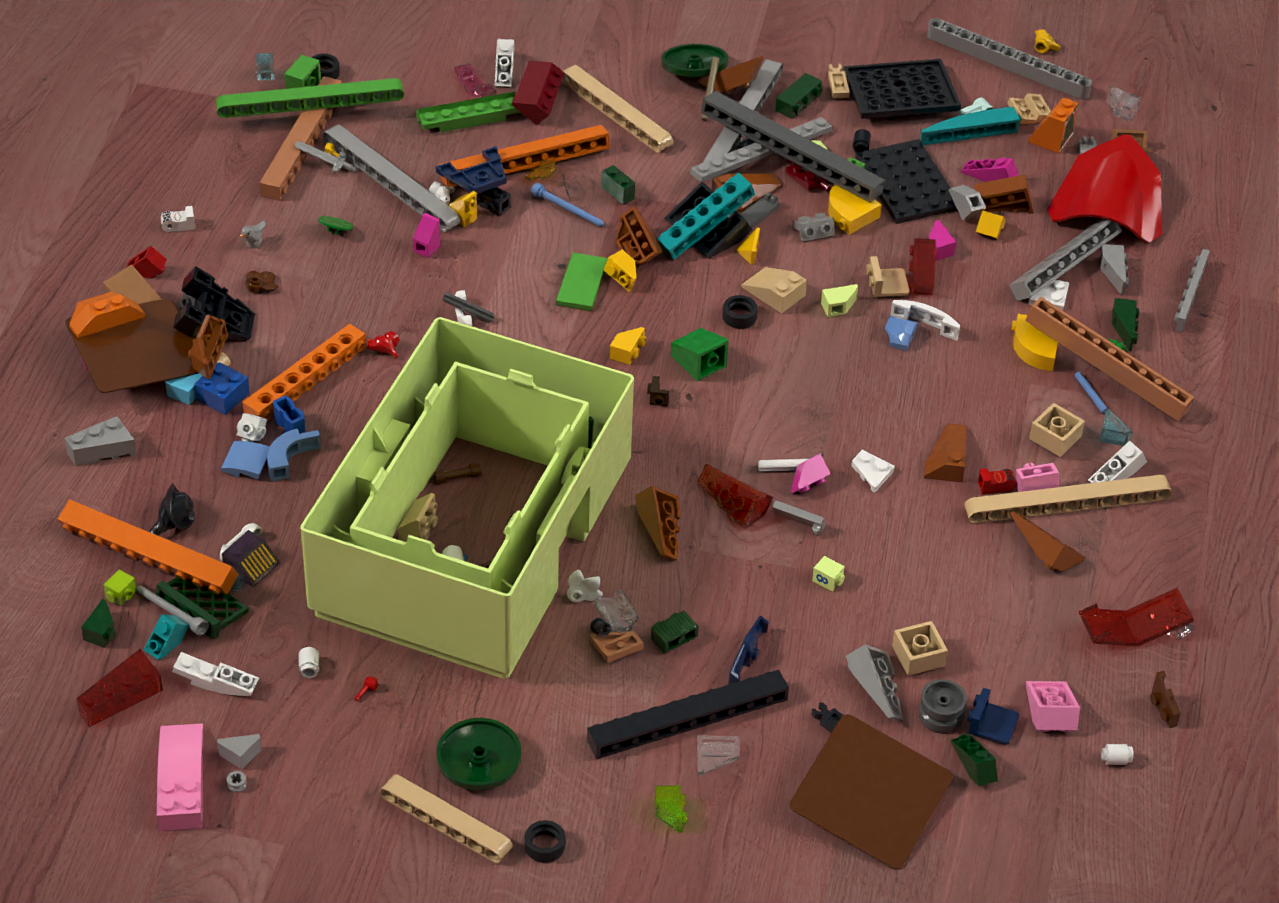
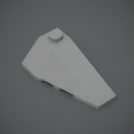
M863 645L848 654L846 658L850 672L889 719L902 721L900 700L894 692L897 690V684L892 681V676L895 674L888 652L869 645Z

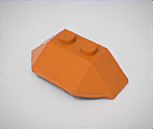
M111 291L79 301L69 327L76 337L80 338L144 318L146 314L136 302Z

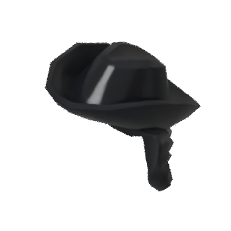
M173 483L169 486L161 503L158 521L149 530L150 533L157 536L176 527L180 530L189 528L194 522L195 512L191 498L186 492H179Z

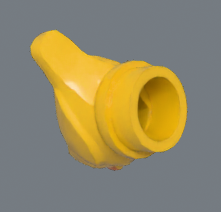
M1044 29L1035 30L1036 42L1034 47L1037 52L1044 53L1049 49L1060 50L1061 47L1054 42L1053 38Z

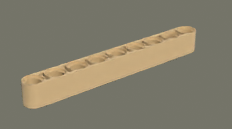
M573 65L563 70L565 74L562 82L652 150L659 153L673 145V138L666 130L580 67Z

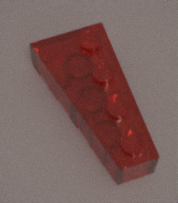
M140 648L76 698L80 716L88 727H91L163 691L161 674Z

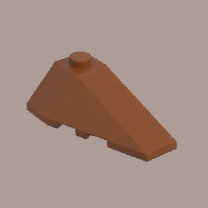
M725 174L713 178L712 190L715 192L717 188H720L736 174ZM741 174L752 184L755 195L740 206L736 212L747 209V205L755 204L759 201V198L766 196L768 192L773 193L780 189L782 184L776 175Z
M651 486L635 495L636 508L661 556L675 561L678 555L676 533L679 532L680 528L677 525V520L680 519L681 515L678 496Z

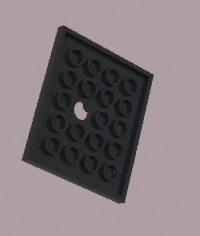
M941 59L843 66L849 89L861 119L926 113L936 114L938 112L961 110V103ZM900 83L902 87H896L894 84Z

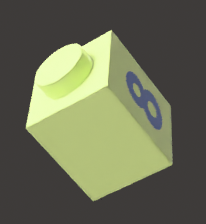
M824 556L814 567L812 581L833 592L837 586L842 585L845 579V566Z

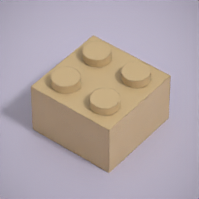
M1053 403L1032 423L1029 439L1061 457L1082 437L1085 421Z
M932 621L894 630L892 647L908 676L946 666L948 650Z

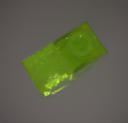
M681 785L655 786L656 817L676 832L683 833V824H687V811L682 809V807L686 806L685 794H681Z

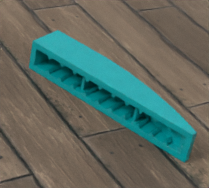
M1014 106L968 113L947 119L921 130L920 141L923 145L1018 133L1020 118Z

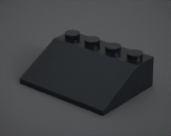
M701 182L665 217V220L673 226L675 222L682 219L690 210H693L714 191L704 182ZM734 211L697 241L694 246L707 258H711L740 243L753 229L746 219Z

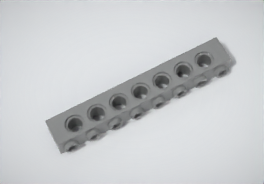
M1100 219L1009 285L1016 300L1031 298L1100 248L1102 244L1107 243L1121 233L1122 230L1119 224L1108 219Z

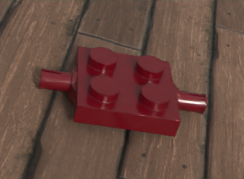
M787 159V162L791 165L785 167V173L806 190L820 187L826 192L831 191L832 186L826 183L828 180Z

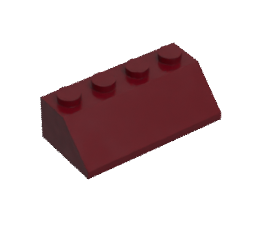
M528 61L511 105L535 125H538L550 115L565 73L552 62Z

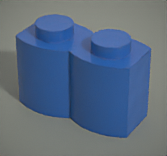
M285 395L274 400V418L276 423L284 428L285 433L297 428L299 434L306 433L304 414L299 408L294 406V402Z

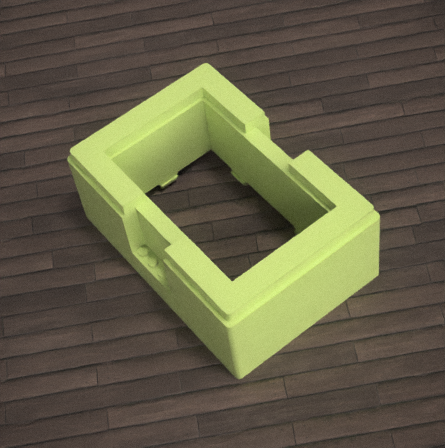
M436 318L301 524L308 608L315 610V615L319 618L499 678L506 679L510 677L558 590L560 545L565 537L585 542L631 458L634 376L449 319ZM589 416H591L594 420L591 450L576 476L570 474L565 484L561 483L562 476L573 454L580 446L588 448ZM456 437L547 465L545 472L522 511L517 510L506 526L503 533L506 534L505 540L488 569L437 553L433 549L435 545L432 542L412 535H408L407 542L392 538L413 501L424 490Z

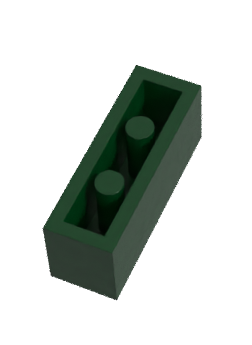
M804 73L776 98L775 111L793 119L806 106H809L814 99L821 95L822 80Z

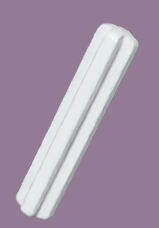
M808 459L759 460L758 470L760 472L796 471L797 465Z

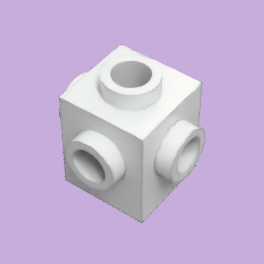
M243 413L241 420L237 424V435L243 437L242 441H261L266 433L267 419Z

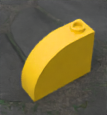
M834 184L829 195L828 213L833 218L834 223L850 235L879 219L882 204L877 200L870 203Z
M1018 314L1017 321L1013 320L1011 331H1014L1013 346L1015 352L1027 364L1041 370L1053 372L1058 342L1025 321L1027 315Z

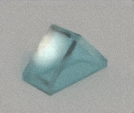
M1106 409L1100 442L1121 446L1126 445L1131 439V430L1110 409Z

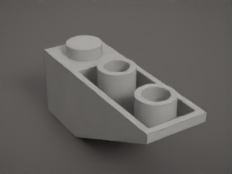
M1102 244L1100 269L1117 291L1124 295L1125 288L1129 286V277H1126L1128 275V265H1125L1127 263V253H1124V246Z

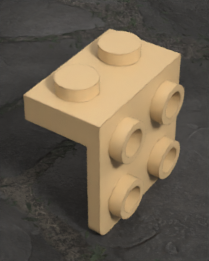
M877 256L870 257L869 264L866 265V273L869 275V286L872 287L874 297L905 296L909 294L904 269H880Z

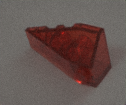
M705 464L698 479V482L725 511L727 517L744 528H748L766 515L773 496L708 464Z

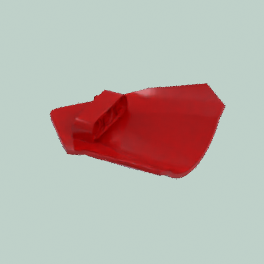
M1124 134L1078 155L1047 210L1053 222H1062L1071 218L1085 216L1108 219L1121 224L1132 231L1139 239L1150 243L1162 235L1161 173L1131 135Z

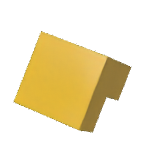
M982 211L976 232L998 239L1001 229L1004 228L1006 218Z

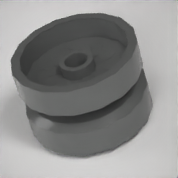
M946 679L934 680L925 685L921 692V702L919 705V718L922 724L928 729L939 733L951 732L960 727L964 720L967 695L964 689L956 682Z

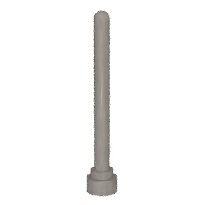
M137 587L136 591L188 623L192 632L197 635H203L207 631L209 624L203 618H193L145 587Z

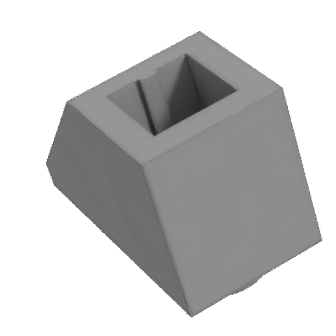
M965 185L949 189L962 221L975 218L986 209L978 191Z

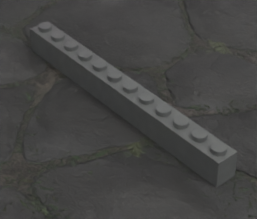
M717 91L712 92L703 99L702 114L871 203L882 194L885 180Z

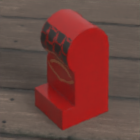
M988 468L980 469L978 485L981 494L1011 491L1017 486L1013 471L1010 469L990 472Z

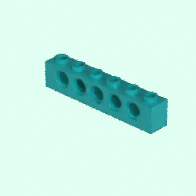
M738 172L693 210H690L682 219L663 232L657 238L661 249L673 260L678 258L755 195L752 184Z

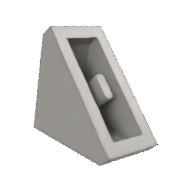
M260 734L217 739L219 756L240 769H243L261 751Z

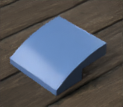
M234 441L220 471L239 477L240 473L258 479L267 461L270 447L254 442Z

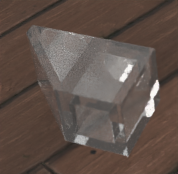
M1110 86L1107 102L1115 116L1131 121L1139 111L1141 97Z

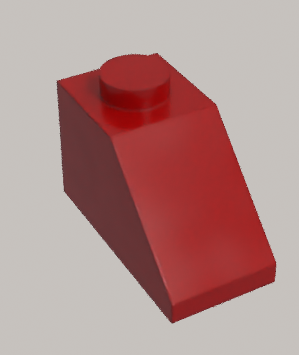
M149 246L130 259L126 267L132 265L143 278L151 279L155 275L162 274L165 270L164 265L167 259L152 246Z

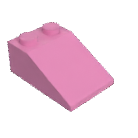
M1026 681L1032 721L1037 730L1042 732H1049L1050 730H1060L1062 732L1078 730L1080 706L1067 682Z

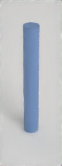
M1077 372L1075 377L1101 413L1106 414L1108 412L1106 405L1083 374Z

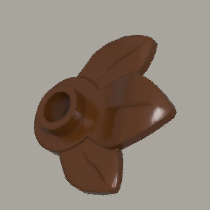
M250 271L246 275L245 285L250 292L278 288L273 283L275 274L272 272L264 271L259 273L257 271Z

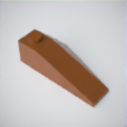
M947 423L925 462L924 478L963 482L966 458V425Z
M1011 512L1010 515L1038 558L1045 562L1044 566L1051 571L1057 569L1063 572L1084 561L1085 556L1057 540L1058 538L1042 530L1041 527L1022 515Z

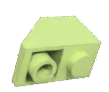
M857 284L822 290L821 304L827 318L845 315L857 300Z

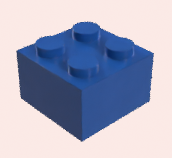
M220 362L216 364L211 379H206L202 376L194 383L196 400L224 415L229 413L250 394L248 377Z

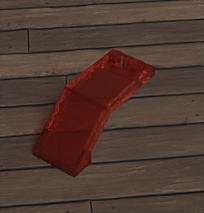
M1178 588L1128 610L1099 609L1096 603L1078 611L1093 644L1141 646L1194 622Z

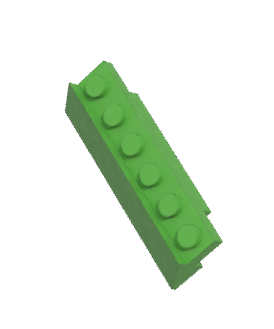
M514 91L421 108L415 111V116L419 125H422L423 130L439 128L440 132L505 121L506 115L520 113V111L511 105L516 92Z

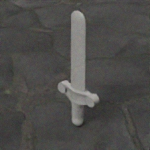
M298 141L295 143L298 149L333 164V173H337L341 168L353 173L358 172L356 166L345 162V152H340L339 156L335 157L303 142Z

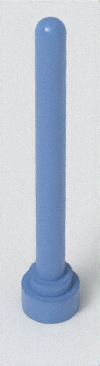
M539 183L533 185L530 192L532 196L545 198L599 227L604 225L603 220L547 192L543 185Z

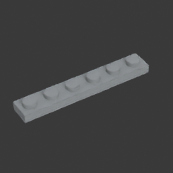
M1202 249L1201 255L1196 256L1195 266H1193L1190 274L1192 278L1188 279L1186 285L1188 290H1184L1182 296L1184 301H1180L1178 307L1180 313L1176 312L1174 323H1177L1175 331L1183 332L1207 264L1209 250Z

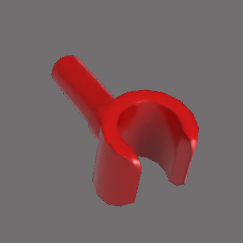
M367 677L363 688L354 697V700L358 702L368 689L376 691L379 685L378 679Z

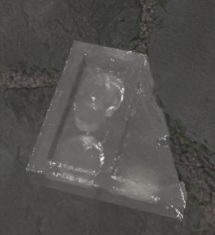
M697 735V776H701L739 759V736Z

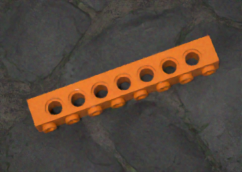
M349 323L242 402L243 413L253 414L265 418L267 421L274 416V400L284 395L292 401L297 400L298 397L309 391L318 382L324 380L325 377L336 371L345 362L366 348V334Z

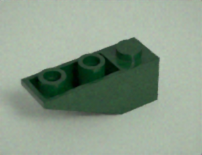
M1115 298L1111 323L1127 349L1132 351L1133 344H1137L1138 333H1135L1138 330L1139 321L1136 320L1139 317V308H1136L1137 300Z
M962 734L958 738L951 739V743L966 772L975 784L982 786L998 781L996 758L970 734Z

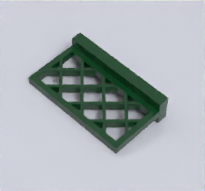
M178 577L168 583L161 581L157 584L156 595L193 618L201 617L206 620L209 627L204 634L213 640L219 637L220 630L249 611V607L230 594L199 591V586ZM173 587H183V591L175 590ZM185 587H197V591H185ZM187 597H197V601L189 600ZM199 597H211V601H199ZM214 597L223 598L226 601H214ZM201 607H211V611H205ZM214 607H226V611H214ZM228 607H229V608H238L239 610H238V611H228ZM215 617H226V619L220 622Z

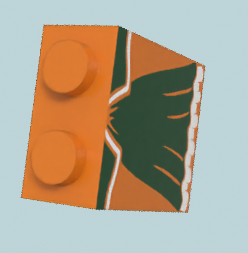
M1062 98L1042 120L1028 139V142L1060 153L1073 135L1079 103Z

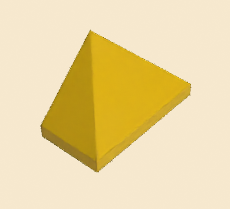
M757 227L736 249L752 265L755 263L759 244L760 228Z

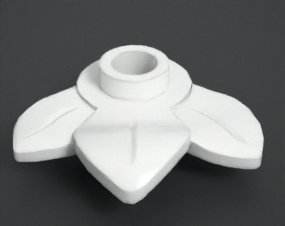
M576 570L570 575L568 579L569 588L567 590L569 600L573 602H582L583 600L595 601L602 597L603 593L598 590L600 587L599 576L584 579L580 570Z

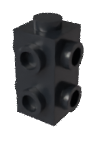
M498 187L477 194V205L501 216L511 208V194Z

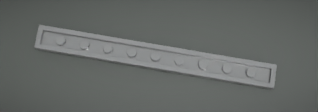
M820 117L789 130L811 140L831 132L832 125ZM756 142L691 167L690 174L700 182H704L773 155L776 152Z

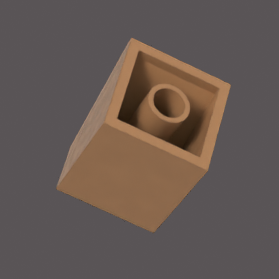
M132 265L103 282L104 294L112 291L131 299L137 304L161 299Z

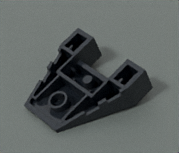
M195 266L184 278L181 291L196 299V306L187 302L176 314L173 328L189 337H196L205 316L210 315L225 320L228 333L227 339L249 340L251 338L255 313L238 298L236 300L227 293L229 291L227 288H221L214 282L215 278Z

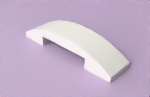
M893 300L890 316L905 320L909 318L941 329L940 335L955 341L958 340L960 325L943 311L919 302Z

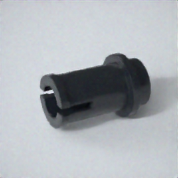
M595 618L592 620L590 629L593 633L608 635L611 632V629H608V627L611 628V625L603 619Z

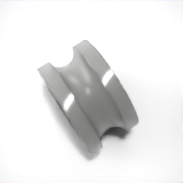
M233 771L227 776V786L231 792L238 793L246 788V776L243 772Z

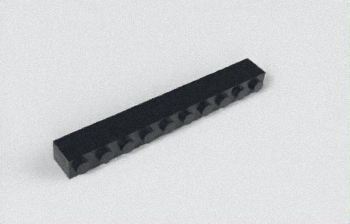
M780 670L766 672L762 675L749 677L743 681L730 683L720 688L710 689L707 692L691 695L677 701L674 700L661 706H654L648 710L615 718L602 724H595L587 728V742L597 760L787 701L789 686Z

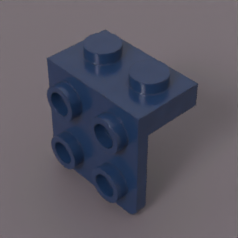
M983 687L981 694H976L973 703L975 709H970L967 721L970 722L968 733L1007 745L1010 743L1018 722L1019 713L989 703L991 690Z

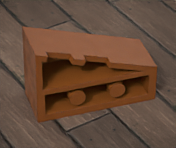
M1026 174L974 184V190L980 193L986 209L983 211L1001 212V210H1012V213L1028 211V213L1034 214L1033 199Z

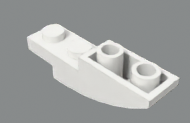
M183 652L180 653L172 670L176 674L191 679V685L228 695L251 696L259 680L256 676L226 664L220 663L218 667Z

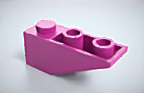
M1013 158L969 160L961 170L962 173L985 182L1019 176Z

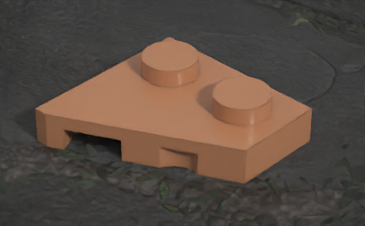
M634 631L609 633L608 637H596V633L589 635L590 642L607 663L644 649L643 642Z

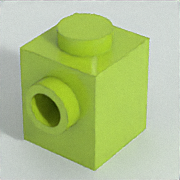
M120 569L103 584L106 599L119 606L130 600L133 594L137 592L135 578Z

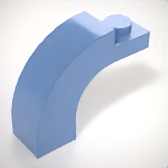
M297 428L280 435L273 441L267 454L268 472L271 482L290 478L288 461L294 455L321 449L318 430L299 434Z

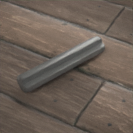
M446 292L442 300L485 321L492 322L494 318V313Z

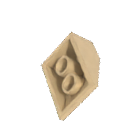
M765 267L741 284V287L775 310L783 313L806 296L807 280L794 271Z

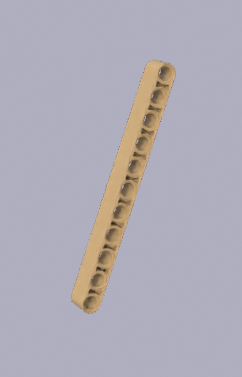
M1154 475L974 497L968 499L964 507L969 521L977 524L1013 519L1010 515L1012 511L1023 517H1033L1163 501L1171 497L1172 490L1164 475Z

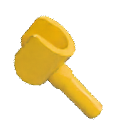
M327 143L324 152L335 157L339 156L334 151L335 146L332 143Z

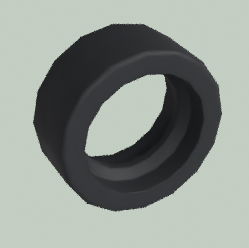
M322 53L311 57L320 60V67H331L329 70H320L321 79L323 76L333 79L339 77L340 65L335 56Z
M744 295L729 297L723 304V320L727 325L737 329L752 326L757 319L758 309L756 302ZM736 308H741L749 311L750 313L746 315H736L730 311Z
M542 820L531 824L527 828L524 836L525 851L530 858L537 862L547 863L559 859L564 853L566 837L564 830L559 824L554 821ZM547 834L555 837L558 843L551 848L543 849L535 846L532 840L539 835Z

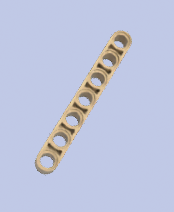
M397 774L393 775L380 789V794L386 801L494 863H499L513 846L512 842L505 835Z

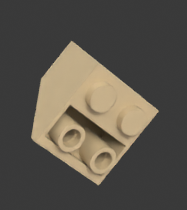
M430 493L413 501L398 527V540L407 542L408 535L428 540L430 530L436 526L438 520L436 516L437 503H435V494Z

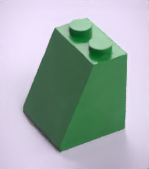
M699 328L671 342V356L696 381H699L727 367L729 340Z

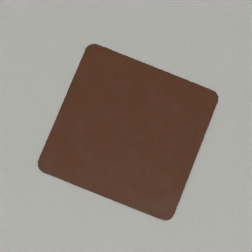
M160 299L140 303L138 305L144 311L146 317L77 338L69 327L72 317L66 319L65 325L99 392L109 393L199 373L193 368L192 361L188 358L189 349L193 346L192 337L173 328L178 311L171 300Z
M845 714L838 721L789 805L791 810L892 869L898 870L907 861L949 787L953 775L946 768L856 717Z

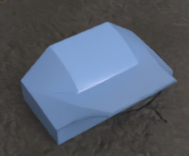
M890 316L884 328L890 338L889 346L907 351L917 331L919 322Z

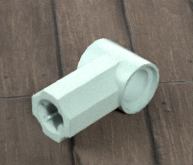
M981 97L976 99L973 105L958 111V116L994 108Z

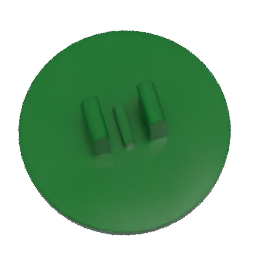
M320 216L318 218L319 223L327 226V232L332 231L333 228L336 229L335 235L340 234L341 230L353 229L352 223L331 216Z

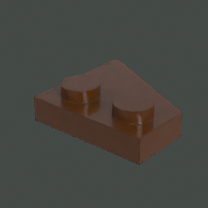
M1164 671L1156 673L1150 700L1157 707L1162 720L1167 723L1169 728L1178 725L1180 710L1175 702L1172 689L1166 690L1164 679L1167 676Z

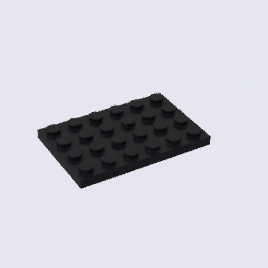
M919 139L856 153V160L865 164V170L885 180L883 192L879 197L896 224L957 210L949 192L951 187Z

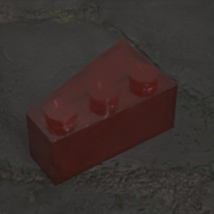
M914 238L913 245L909 247V255L911 256L909 271H911V276L908 278V287H911V294L933 295L935 287L936 239Z

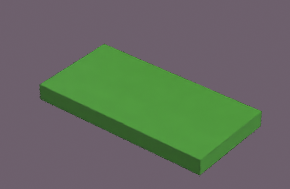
M572 253L556 305L592 311L605 272L603 269L608 258Z

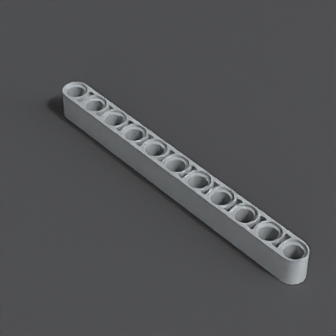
M938 18L929 20L927 37L933 41L1078 99H1087L1090 96L1092 81L1085 76Z
M766 59L756 79L751 83L741 99L740 104L758 113L780 78L783 64ZM725 126L704 162L735 151L744 135Z
M338 124L323 133L326 143H332L338 153L345 152L346 159L420 215L427 213L440 219V230L443 232H447L460 224L461 220L456 211Z

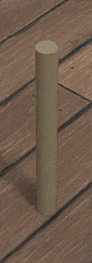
M713 57L706 97L714 91L719 64L718 57ZM702 114V120L708 121L709 117Z

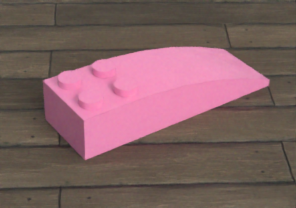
M203 724L160 727L157 778V820L159 831L203 828Z

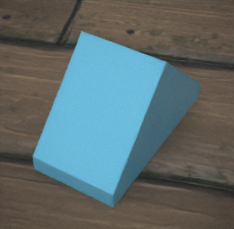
M198 373L166 380L167 396L191 405L196 399L194 383L202 375Z

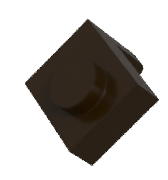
M653 376L652 383H648L647 394H650V405L668 406L669 391L660 390V376Z

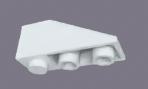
M497 39L495 87H512L514 40Z
M1129 441L1094 473L1088 481L1096 483L1127 479L1146 464L1147 460L1143 452Z

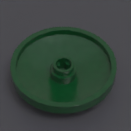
M685 44L666 50L661 56V65L669 73L679 76L710 75L713 57L719 58L717 72H720L728 66V54L723 49L712 45Z
M471 718L460 721L443 733L437 745V764L441 773L451 783L464 789L489 790L501 786L515 775L521 763V744L517 735L507 725L493 719Z

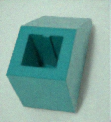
M161 614L144 651L157 660H161L182 642L190 625L176 615Z

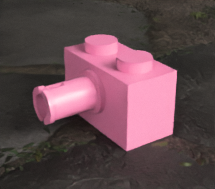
M1027 463L1023 468L1016 469V489L1018 492L1059 487V472L1054 463L1037 466L1030 463L1031 467Z

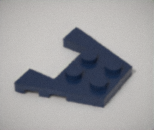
M497 146L482 151V156L486 162L460 171L450 162L435 166L437 174L470 192L475 191L477 194L507 184Z

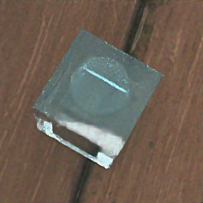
M273 53L256 54L257 79H275Z

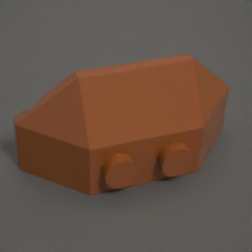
M763 56L717 72L714 90L719 93L726 91L729 94L736 91L735 87L740 86L742 89L750 86L749 82L754 81L757 77L764 59ZM709 76L699 79L700 83L708 86Z
M633 206L620 216V224L615 241L619 250L625 251L635 260V265L646 264L662 252L651 227L636 206Z
M210 315L205 316L196 338L193 339V346L188 352V358L192 361L193 368L206 379H211L228 337L225 320Z

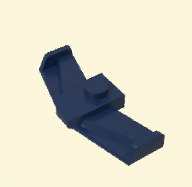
M762 616L758 617L745 636L730 669L728 684L739 682L743 667H750L753 660H757L760 649H757L758 639L763 632L767 633L769 628V621Z

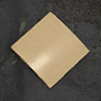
M1026 94L1024 99L1009 98L1007 102L1009 107L1014 106L1020 118L1019 124L1042 122L1051 111L1043 97L1039 94Z

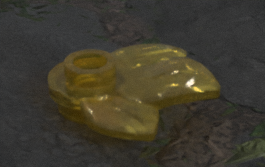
M552 160L543 161L540 166L528 168L527 170L530 173L525 178L528 180L546 179L557 170V165Z

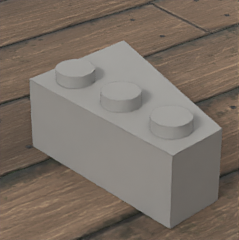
M117 416L64 438L67 455L75 466L100 462V459L112 457L113 460L118 459L120 455H137L134 438Z

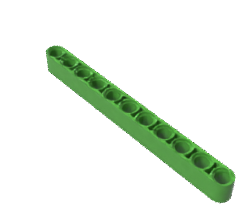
M392 78L229 94L217 97L216 110L219 117L231 118L393 102L403 99L404 89L400 79Z

